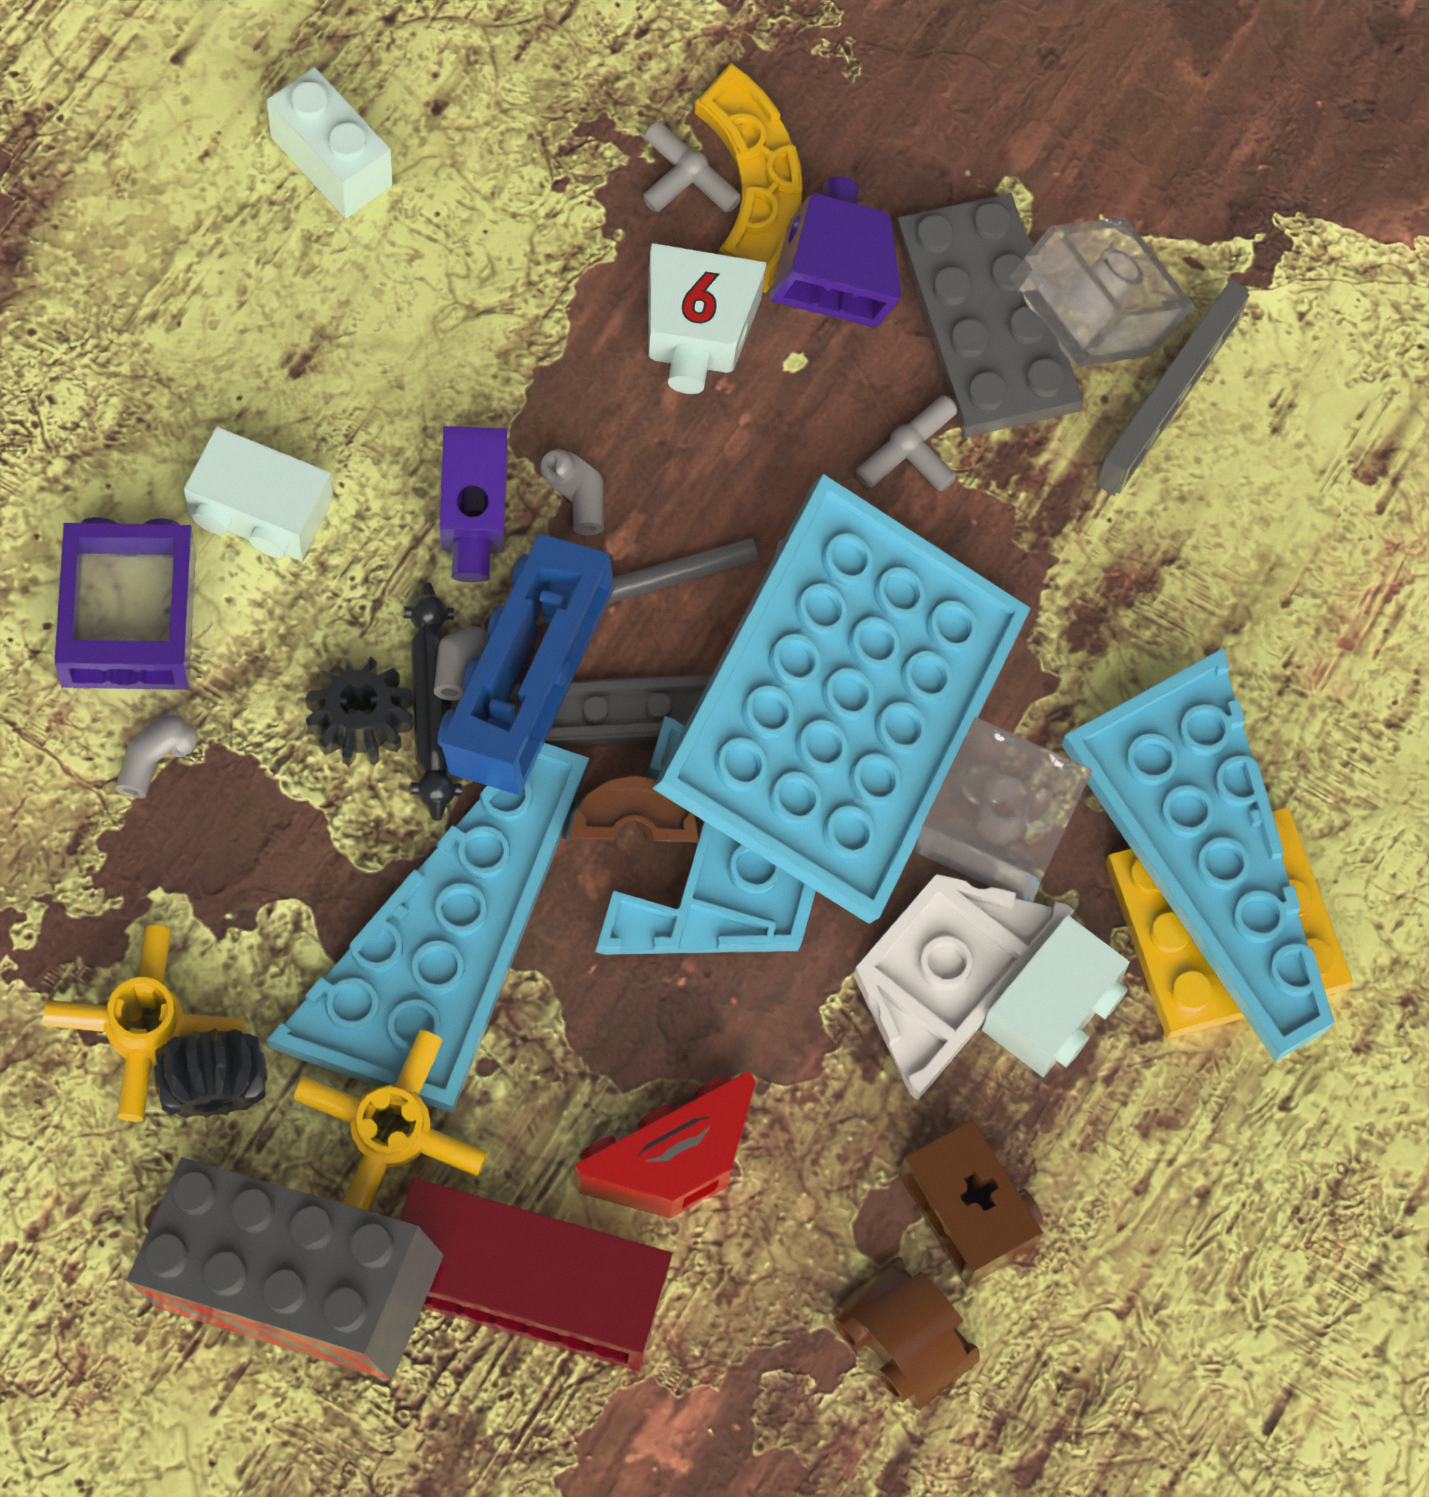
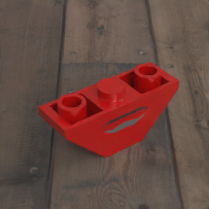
M750 1071L734 1079H731L728 1073L719 1075L697 1089L695 1092L697 1099L676 1110H674L671 1104L664 1105L643 1117L637 1124L639 1127L638 1131L619 1141H616L614 1136H607L588 1146L579 1155L582 1161L574 1166V1184L579 1193L666 1218H672L727 1188L756 1082Z

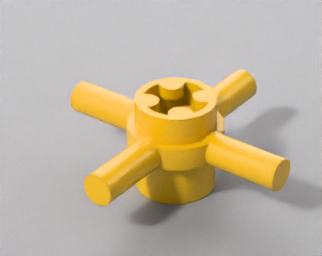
M162 925L146 926L138 977L120 983L111 993L107 1005L46 1000L44 1007V1026L106 1032L113 1050L126 1059L117 1114L118 1118L126 1121L139 1122L144 1120L152 1063H155V1050L163 1044H167V1041L171 1038L185 1037L190 1035L192 1031L200 1033L209 1032L214 1028L217 1031L237 1029L245 1034V1019L183 1013L176 995L164 986L172 930ZM142 1008L157 1009L155 1018L159 1026L148 1033L146 1029H135L132 1027L129 1031L126 1030V1023L136 1025L142 1021Z
M419 1030L395 1085L376 1087L363 1095L361 1099L305 1075L301 1078L293 1100L350 1123L353 1142L363 1156L342 1204L368 1211L386 1168L406 1165L421 1153L477 1177L480 1175L488 1152L432 1129L428 1108L419 1096L442 1045L443 1039L425 1030ZM392 1109L393 1114L401 1115L404 1120L411 1123L406 1135L400 1131L393 1132L388 1137V1143L375 1137L378 1132L376 1123L379 1120L378 1114L380 1112Z

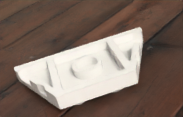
M936 874L857 965L854 978L911 1096L916 1100L920 1099L985 1022L991 1007L1067 915L1072 918L1074 910L1071 907L1055 902L1053 907L1016 899L1015 892L994 887L978 889L971 886L967 881Z

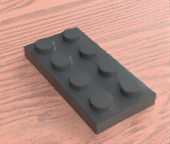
M1012 193L897 218L895 227L897 238L950 398L957 406L956 416L963 437L967 438L1080 412L1083 399Z

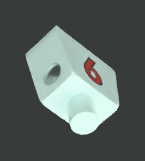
M652 243L648 278L649 357L654 361L671 363L668 385L672 389L686 394L700 393L704 390L707 370L728 373L735 369L761 302L766 262Z

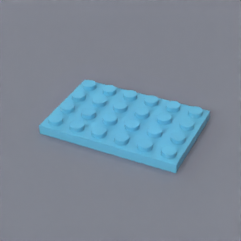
M822 474L812 484L652 789L870 924L880 918L1031 608Z

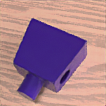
M833 177L823 183L822 195H809L791 218L786 230L770 292L771 302L874 328L878 327L899 302L901 290L891 218L885 211L858 204L859 186L857 182L846 177Z
M444 426L440 539L441 550L453 552L452 578L454 580L470 583L488 581L490 578V554L504 552L508 473L507 429ZM470 513L481 514V515L476 516V517L466 516L467 514H470Z

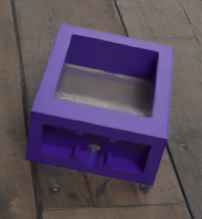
M102 517L87 518L82 520L81 523L63 524L54 662L61 688L189 690L196 549L191 525H180L174 520L164 518L151 519L144 524H117L111 519Z

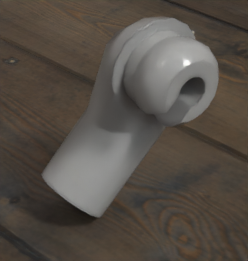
M553 449L547 452L541 460V473L551 487L573 503L574 532L581 535L601 533L604 530V493L601 474L572 452H566L562 449Z
M468 626L448 634L440 640L434 682V694L444 700H459L464 694L463 679L467 666L473 657L481 658L488 643L486 630L476 626Z
M166 715L133 736L128 743L115 786L116 790L129 797L145 798L157 760L168 752H171L176 757L190 754L198 738L195 727L189 723H183L181 716Z

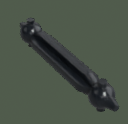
M426 582L422 584L419 596L413 601L411 606H403L402 617L410 619L413 625L418 628L411 640L415 756L423 775L418 782H410L409 792L410 795H418L420 801L427 806L432 820L439 821L442 820L445 807L453 797L462 795V784L454 783L447 774L448 768L443 749L438 745L439 728L444 715L451 709V700L441 699L434 694L438 645L445 636L440 627L443 626L446 620L454 619V608L446 607L445 603L437 597L432 584Z

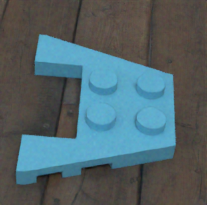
M664 717L647 777L657 780L685 727L675 719ZM704 821L679 909L613 891L595 952L613 955L798 951L802 944L816 890Z

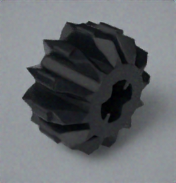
M372 656L364 662L362 670H354L350 660L344 657L340 661V676L321 669V673L317 677L321 690L309 691L307 693L306 707L313 712L306 718L307 730L311 735H321L319 749L325 756L342 748V762L348 767L355 761L357 753H366L368 762L375 766L380 761V746L398 753V750L402 747L399 733L412 730L413 715L407 711L413 705L412 693L408 688H398L400 675L395 668L377 675V661ZM353 708L355 712L350 716L348 711ZM367 708H370V709H371V713H369L368 715H366V714L364 713V711H365Z
M216 1028L209 1032L200 1033L192 1031L188 1036L171 1038L167 1041V1044H163L155 1050V1066H153L154 1086L156 1093L159 1095L162 1110L178 1114L184 1118L204 1116L206 1119L212 1115L219 1114L228 1116L230 1112L236 1110H248L253 1104L266 1097L265 1082L268 1080L264 1053L261 1052L259 1038L249 1033L243 1034V1032L237 1029L217 1031Z

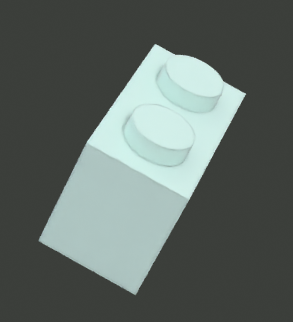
M315 67L267 99L271 138L345 219L393 186L391 149Z
M217 426L184 487L188 515L203 529L219 535H224L228 531L249 540L254 548L268 556L281 558L287 555L299 561H303L333 502L331 472Z
M1067 915L991 1007L982 1031L1043 1078L1057 1061L1066 1068L1087 1043L1090 1036L1082 1030L1095 1013L1106 1019L1128 991V988L1120 982L1130 961Z

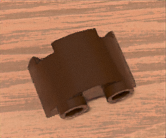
M638 775L606 780L581 794L568 815L562 838L615 840L619 828L625 823L631 822L641 828L645 841L699 842L695 816L652 789L656 782L655 779Z
M900 1257L889 1261L832 1308L838 1315L833 1319L834 1325L847 1343L857 1351L865 1345L869 1346L884 1363L877 1370V1374L886 1389L902 1403L909 1399L919 1411L980 1361L978 1347L972 1343L969 1344L955 1328L963 1322L959 1313L944 1294L921 1271L912 1278L906 1271L905 1264Z

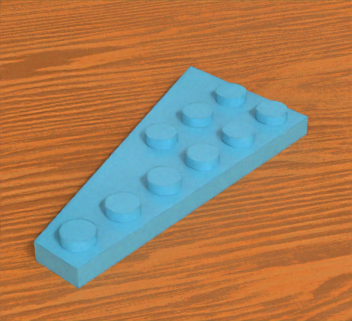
M1222 648L1066 734L1061 745L1276 1062L1329 1031L1334 1023V1019L1313 948L1308 947L1298 914L1300 904L1294 885L1290 886L1282 859L1284 850L1258 762L1252 758L1243 727L1245 718L1240 701L1235 700L1228 676L1229 664L1225 650Z
M544 743L521 795L486 786L480 793V799L457 826L452 825L439 840L437 849L418 871L413 870L349 944L350 949L324 979L321 977L305 995L306 1000L285 1024L281 1023L266 1040L268 1048L380 1087L391 1084L395 1085L418 1031L425 1030L442 1038L443 1042L419 1096L425 1104L453 1113L564 832L568 815L575 804L589 768V758Z

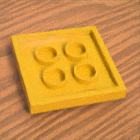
M1289 807L1272 811L1284 850L1282 859L1290 886L1294 885L1300 904L1298 914L1308 947L1313 948L1326 996L1346 991L1352 985L1353 980ZM1132 849L1109 854L1105 865L1166 1039L1244 1019L1245 1016Z

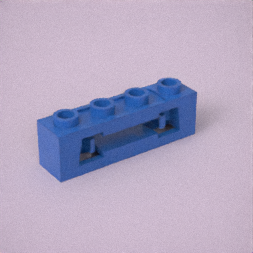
M540 533L529 555L522 554L517 560L511 581L512 592L505 606L498 605L493 611L487 631L488 643L481 658L473 657L469 662L463 679L464 694L456 711L450 709L446 712L438 732V745L443 749L449 774L517 795H521L615 589L609 553ZM543 608L544 622L550 625L518 692L522 706L515 718V705L507 703V700L539 634L536 621Z

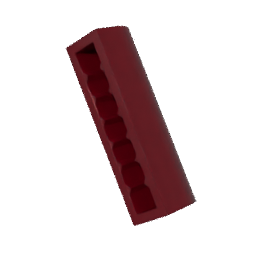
M413 1178L400 1221L419 1226L444 1254L422 1307L423 1309L640 1372L660 1305L673 1252Z

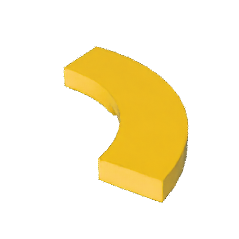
M730 63L695 102L694 114L705 121L724 142L734 160L741 184L740 211L731 233L720 247L718 254L766 262L763 292L766 293L774 281L789 222L801 207L803 188L801 166L796 146H793L788 132L780 120V113L776 106L748 75Z

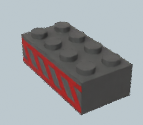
M181 1157L126 1281L157 1309L392 1381L444 1254L417 1225Z

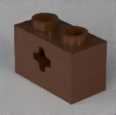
M973 1119L906 1156L899 1172L900 1179L966 1287L973 1285L1034 1250L1043 1234L1039 1226L1043 1224V1217L1037 1203L1026 1189L1017 1191L1004 1170L1008 1167V1161L1001 1145L991 1133L988 1132L982 1135ZM967 1190L974 1198L985 1195L989 1199L984 1210L978 1203L965 1205L963 1199Z

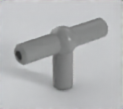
M655 121L647 127L644 133L645 140L674 165L668 173L643 194L645 204L652 211L660 212L691 183L699 188L724 212H731L738 206L741 200L740 193L709 166L708 160L703 153L690 149L661 121Z
M941 395L909 424H902L895 428L891 433L890 440L856 469L858 480L864 486L872 488L906 458L937 491L946 490L955 481L956 474L925 441L957 414L955 402L950 397Z

